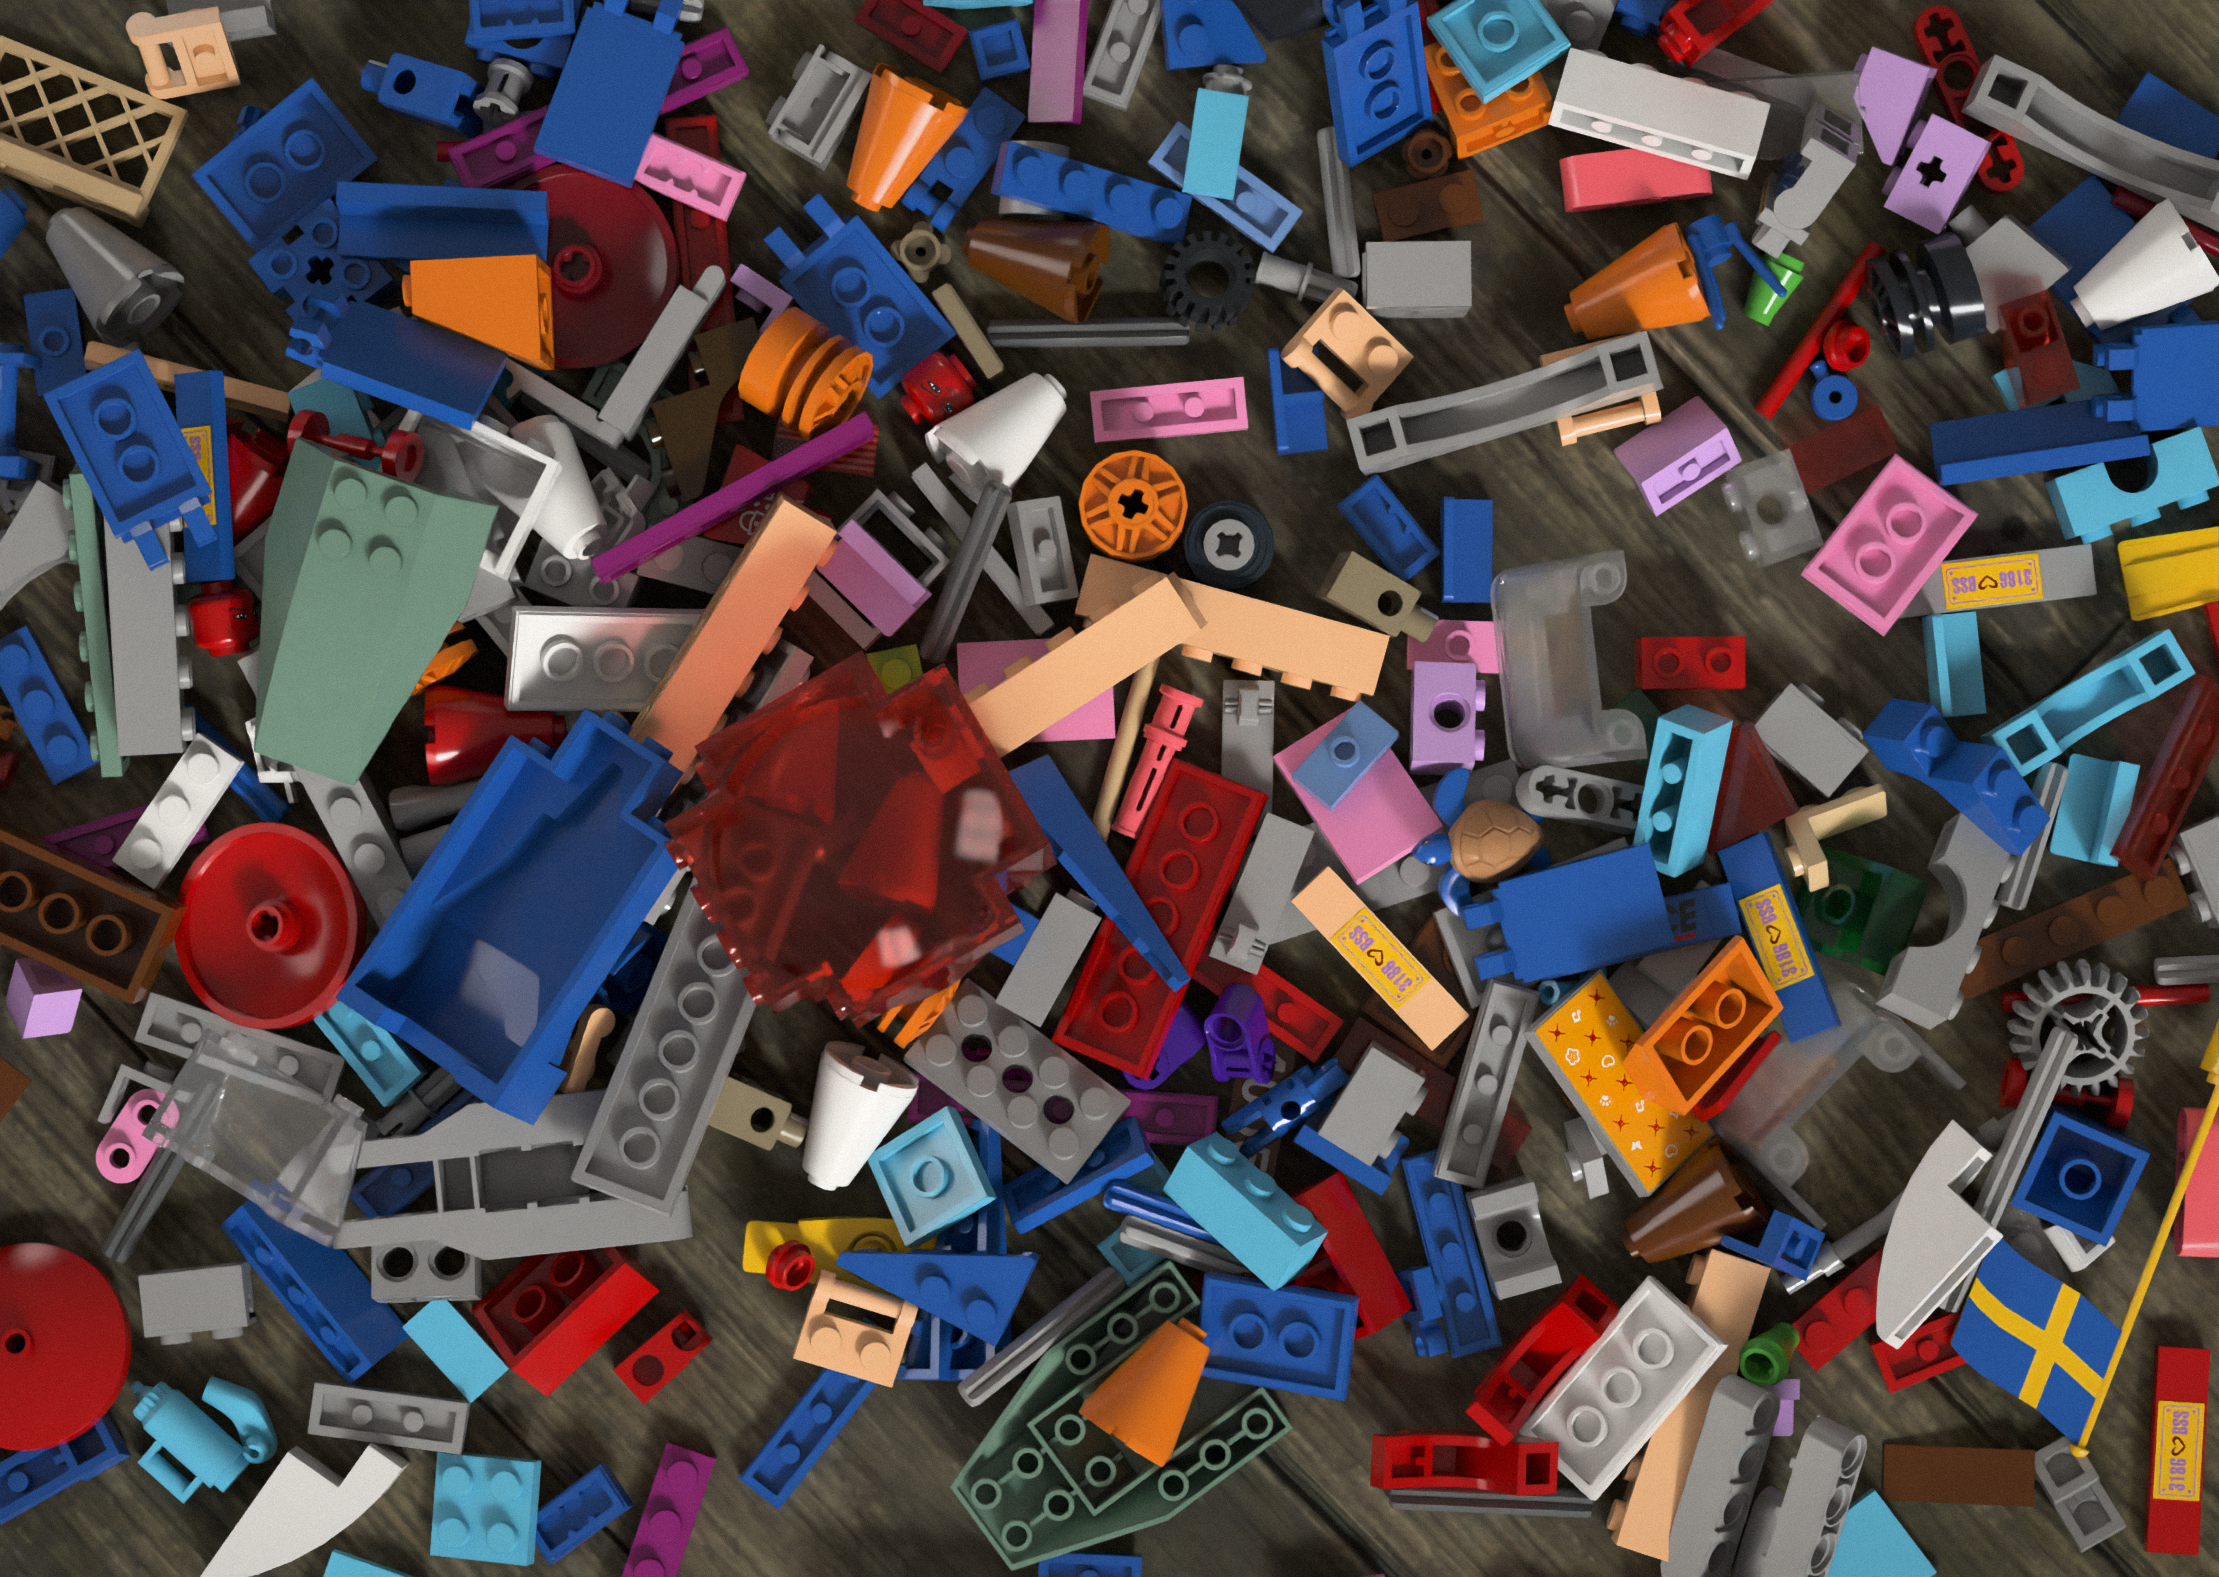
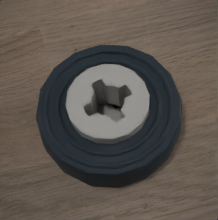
M1233 499L1215 501L1200 509L1188 523L1182 542L1184 560L1192 575L1204 585L1229 592L1244 590L1258 582L1269 569L1275 550L1273 531L1264 515L1250 504Z

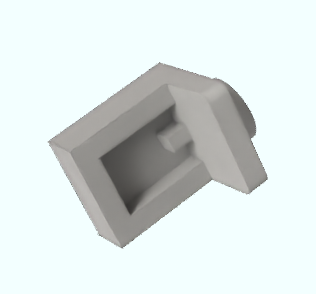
M1582 1117L1563 1122L1569 1151L1564 1152L1563 1156L1571 1180L1573 1182L1581 1180L1590 1199L1609 1193L1602 1155L1607 1154V1151Z

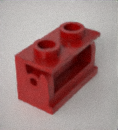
M1745 636L1641 637V640H1635V691H1714L1746 688Z

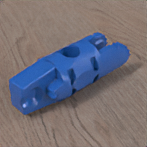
M1336 1057L1329 1059L1313 1070L1307 1064L1291 1074L1290 1077L1273 1086L1263 1095H1260L1222 1121L1221 1125L1227 1133L1233 1134L1242 1130L1262 1115L1264 1116L1268 1125L1248 1137L1240 1146L1239 1150L1249 1159L1284 1136L1288 1131L1293 1130L1312 1115L1331 1104L1333 1099L1330 1094L1348 1082L1349 1077ZM1287 1101L1296 1102L1291 1107L1282 1106Z

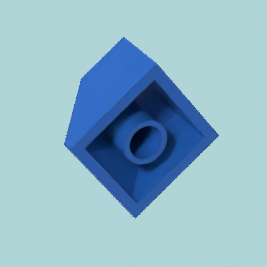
M2052 1102L2015 1184L2010 1204L2106 1247L2146 1165L2150 1152L2144 1142Z

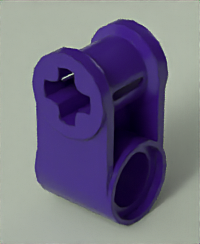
M1231 984L1223 989L1204 1023V1033L1211 1055L1212 1074L1214 1079L1219 1082H1227L1231 1077L1254 1078L1257 1083L1267 1084L1272 1080L1274 1074L1276 1054L1273 1041L1270 1039L1264 1002L1261 996L1251 987L1243 984Z
M1183 999L1153 1067L1157 1072L1155 1076L1146 1081L1141 1078L1136 1079L1133 1075L1121 1070L1126 1082L1133 1087L1144 1090L1157 1087L1207 1042L1204 1033L1205 1021Z

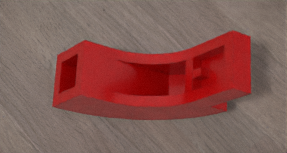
M1581 1273L1543 1308L1494 1363L1474 1390L1476 1396L1465 1410V1413L1504 1447L1517 1435L1538 1401L1553 1382L1579 1355L1603 1335L1620 1307Z
M1399 1430V1433L1372 1434L1370 1486L1380 1489L1461 1487L1490 1490L1515 1496L1557 1494L1559 1442L1516 1435L1503 1447L1487 1432L1461 1430Z

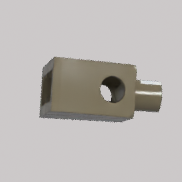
M1353 551L1338 553L1314 596L1378 633L1397 637L1400 631L1422 643H1425L1439 619L1437 615L1416 604L1421 591ZM1382 593L1389 596L1392 603L1390 610L1386 614L1378 608V599Z
M730 1069L708 1125L770 1151L776 1140L797 1148L806 1135L809 1121L790 1112L792 1103L779 1092Z

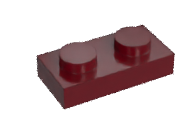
M866 0L854 18L855 24L941 77L969 34L967 29L930 6L923 5V2L920 0Z

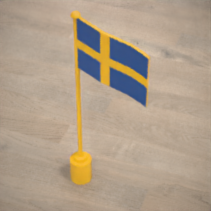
M2219 1019L2199 1067L2209 1072L2206 1081L2214 1084L2215 1087L2121 1328L2116 1327L2083 1295L2024 1259L2001 1238L1982 1259L1949 1342L1959 1356L1980 1375L2038 1410L2073 1442L2070 1443L2069 1448L2076 1457H2084L2089 1453V1450L2085 1447L2219 1106Z

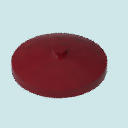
M566 164L541 168L517 180L507 190L547 191L550 213L546 264L551 268L555 369L568 371L599 369L622 361L641 348L678 288L680 274L678 247L670 223L661 208L635 182L632 188H628Z

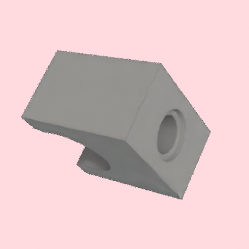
M1471 241L1366 242V253L1361 254L1362 307L1374 319L1464 318L1472 306Z
M1526 1175L1486 1185L1483 1187V1190L1475 1188L1463 1192L1490 1289L1499 1300L1562 1283L1557 1263L1552 1257L1537 1205L1539 1198L1533 1180ZM1507 1221L1519 1222L1523 1228L1524 1235L1522 1241L1513 1248L1501 1247L1497 1242L1496 1234L1498 1228Z

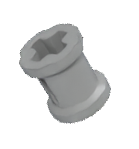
M506 58L495 59L491 62L487 72L488 84L484 93L476 96L473 104L474 112L484 122L495 127L518 118V103L522 94L530 91L534 80L528 68L517 61Z

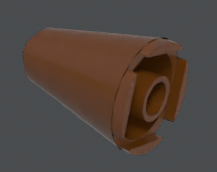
M982 218L976 226L971 225L968 228L963 240L962 253L968 256L970 268L1064 320L1078 323V321L1084 322L1088 319L1101 293L1104 281L1097 279L1100 262L1105 264L1109 262L1111 235L1108 226L1097 222Z
M1717 1136L1708 1141L1625 1219L1627 1231L1622 1233L1621 1237L1626 1248L1636 1261L1644 1258L1647 1263L1652 1265L1718 1245L1723 1234L1737 1239L1767 1228L1769 1223L1767 1219L1770 1218L1767 1207L1747 1170L1741 1171L1735 1163H1729V1160L1737 1155L1723 1138Z

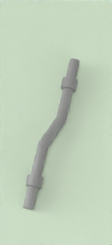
M2013 1110L1998 1121L1995 1117L1978 1127L1979 1133L1973 1137L1988 1151L1992 1149L1996 1153L2001 1146L2016 1110ZM1905 1189L1882 1212L1832 1244L1829 1240L1821 1244L1806 1281L1789 1274L1781 1276L1779 1279L1790 1295L1824 1273L1829 1277L1845 1266L1844 1260L1889 1232L1895 1210Z

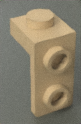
M1882 784L1870 787H1855L1844 793L1840 798L1821 805L1809 804L1803 806L1793 815L1785 817L1789 847L1784 848V854L1793 876L1802 875L1810 892L1829 886L1827 859L1818 841L1885 817L1887 815L1886 793Z

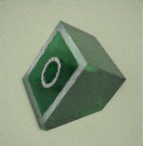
M1820 845L1827 859L1829 886L1810 892L1803 878L1795 899L1815 953L1885 977L1892 958L1905 950L1908 945L1930 883L1896 868Z

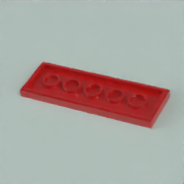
M1173 757L1124 872L1188 975L1192 978L1269 796L1262 791ZM1105 914L1051 1041L1148 1081L1190 980L1175 993Z

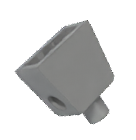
M1971 204L1947 224L1967 247L1965 250L1974 268L1983 298L1987 322L1986 328L1991 334L2003 327L2073 268L2066 259L2011 214L2005 215L1990 227Z

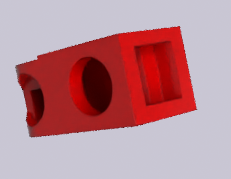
M686 1308L618 1364L613 1371L644 1405L689 1365L688 1362L714 1338Z

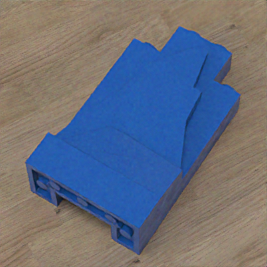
M585 708L557 751L534 736L527 745L515 736L510 735L335 997L374 1025L396 1034L455 1076L453 1079L455 1082L491 1107L531 1125L535 1124L568 1074L559 1066L576 1021L689 853V851L674 842L679 832L655 817L684 773L668 762L674 753L648 736L642 744L628 736L634 727L609 710L600 718Z

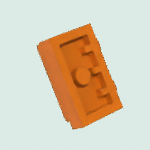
M1438 41L1424 47L1427 75L1449 123L1450 144L1458 161L1548 125L1553 109V99L1540 70L1486 104H1483Z

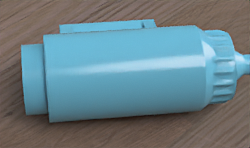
M139 1381L131 1383L130 1390L136 1395L138 1403L133 1410L134 1416L142 1422L143 1429L156 1440L138 1461V1464L183 1504L195 1493L202 1483L209 1488L215 1485L224 1493L250 1465V1462L242 1455L243 1447L180 1390L171 1389L162 1381L155 1387L144 1386ZM162 1447L196 1476L192 1482L158 1453Z

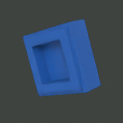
M1018 18L968 31L982 83L1031 70Z

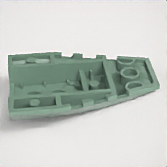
M298 436L295 440L265 537L254 752L354 786L390 730L391 724L415 690V686L426 668L440 650L451 628L468 605L499 505L450 488L443 492L426 488L348 461L349 453Z

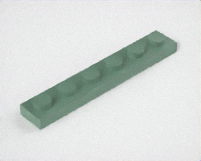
M77 464L70 472L69 479L63 480L62 492L64 507L66 511L73 510L75 530H69L68 549L71 561L79 562L80 581L74 582V603L77 612H84L86 631H81L79 635V650L82 662H89L91 681H86L85 704L88 712H95L97 731H91L90 751L93 762L100 761L102 777H120L124 775L131 761L130 756H118L104 515Z

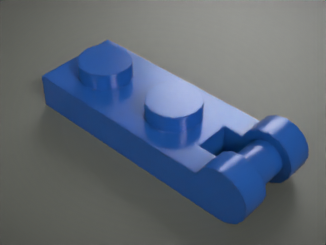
M984 87L970 106L966 118L936 153L920 177L913 183L901 203L913 212L919 209L932 219L930 224L944 233L996 163L1001 143L1012 141L1027 120V116L987 87ZM938 181L952 191V194L945 202H942L930 193Z

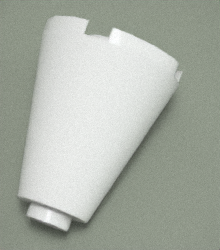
M2167 198L2149 211L2073 287L2078 297L2070 301L2086 328L2096 323L2102 331L2214 291V288L2219 286V276L2200 245L2197 244L2191 235L2189 228Z
M1033 372L933 426L925 434L926 445L937 464H940L946 458L948 465L954 472L948 478L970 500L978 504L985 484L988 481H997L1009 486L1011 489L1014 488L1066 413L1067 406L1064 399L1067 397V393L1063 386L1050 374L1042 377Z
M554 415L536 416L517 424L508 430L513 436L512 439L525 445L528 437L546 444L557 451L553 459L560 462L563 468L532 529L568 559L579 558L585 560L593 557L605 544L604 540L608 534V526L570 428L564 421L561 423L558 417ZM486 451L478 465L485 488L520 518L540 477Z
M829 1041L821 1053L802 1160L803 1169L809 1173L808 1180L812 1184L830 1191L836 1190L837 1186L844 1187L851 1183L915 1097L919 1086L917 1085L918 1077L896 1060L882 1053L878 1061L862 1056L865 1049L864 1046L843 1041Z

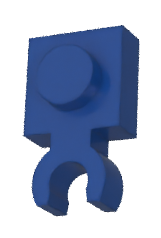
M1409 1266L1395 1270L1394 1273L1413 1307L1403 1314L1404 1321H1410L1411 1339L1416 1356L1427 1355V1357L1448 1352L1446 1338L1437 1319L1443 1317L1440 1307L1443 1293L1438 1278L1432 1274L1431 1267Z

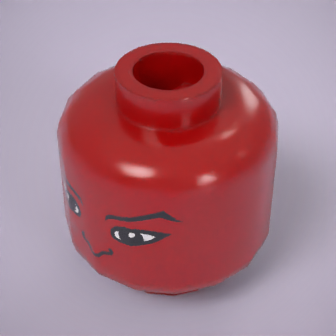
M934 352L904 373L901 378V384L906 395L900 398L899 401L916 424L925 419L933 427L972 406L975 401L972 390L978 387V385L954 353L947 358L940 352Z
M232 579L201 583L202 593L191 597L187 602V611L195 645L201 649H208L210 657L231 655L249 650V642L257 638L260 631L252 592L245 587H233Z

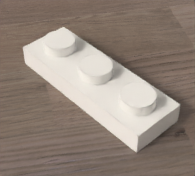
M198 733L112 861L152 889H159L245 762L204 733Z

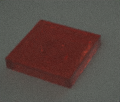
M1751 719L1731 728L1707 844L1709 855L1799 810Z

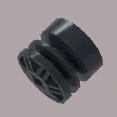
M1953 232L1919 242L1916 245V268H1914L1907 254L1901 249L1894 250L1889 254V264L1881 255L1865 261L1864 272L1870 311L1877 330L1883 337L1890 353L1898 362L1914 357L1915 346L1922 354L1934 350V326H1936L1942 338L1949 345L1986 333L1987 322L1980 286L1969 256L1960 239Z

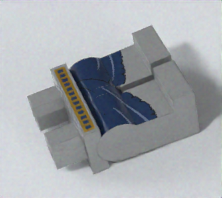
M1818 100L1815 102L1805 119L1801 149L1788 155L1783 160L1779 175L1771 172L1763 183L1759 211L1755 218L1758 228L1752 235L1751 241L1755 246L1778 258L1790 240L1799 245L1804 243L1810 234L1811 224L1818 218L1856 165L1860 125Z

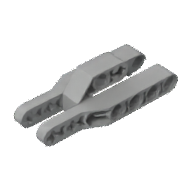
M607 1088L584 1090V1092L568 1094L554 1093L534 1125L501 1112L484 1101H478L465 1106L425 1133L322 1145L325 1171L433 1161L438 1210L331 1222L333 1249L433 1240L483 1260L686 1239L693 1237L687 1185L683 1186L670 1218L603 1192L584 1194L589 1192V1187L572 1181V1173Z
M1732 1373L1722 1378L1716 1386L1670 1531L1668 1562L1662 1560L1660 1564L1662 1577L1729 1576L1780 1410L1778 1394ZM1816 1414L1817 1418L1805 1431L1797 1456L1791 1458L1789 1467L1793 1470L1786 1492L1774 1486H1769L1755 1500L1731 1577H1827L1866 1454L1867 1439L1864 1435Z

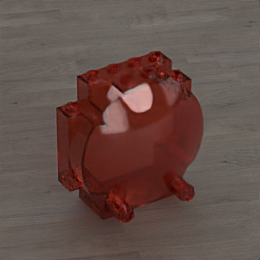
M862 650L695 745L702 761L694 765V768L709 793L718 788L720 792L664 823L672 836L671 839L664 842L666 849L679 870L687 866L691 869L698 883L692 886L690 890L711 924L714 925L720 921L724 929L717 932L716 936L730 960L733 961L738 970L745 966L747 967L750 975L743 978L742 981L756 1006L759 1007L767 1002L770 1009L776 1015L804 998L816 1003L828 999L839 1020L841 1021L850 1016L857 1028L894 1007L914 1003L946 989L972 970L988 952L1025 932L1019 917L1006 895L1013 890H1021L1028 887L1033 882L1035 876L1057 864L1049 840L945 664H940L894 692L887 694Z

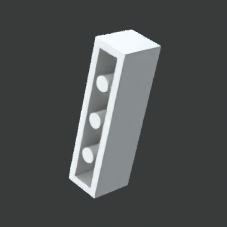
M1570 48L1548 125L1748 180L1757 156L1771 104L1759 101L1754 95L1747 92L1735 91L1731 93L1709 87L1704 81L1697 78L1685 77L1681 79L1663 74L1647 64L1635 63L1631 65L1613 60L1597 50L1585 49L1581 51Z

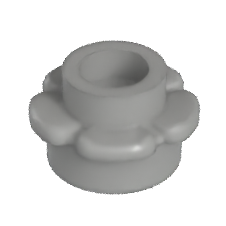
M1216 65L1213 68V72L1204 74L1202 78L1203 84L1206 86L1205 89L1246 96V90L1252 89V82L1243 78L1244 71L1232 65Z

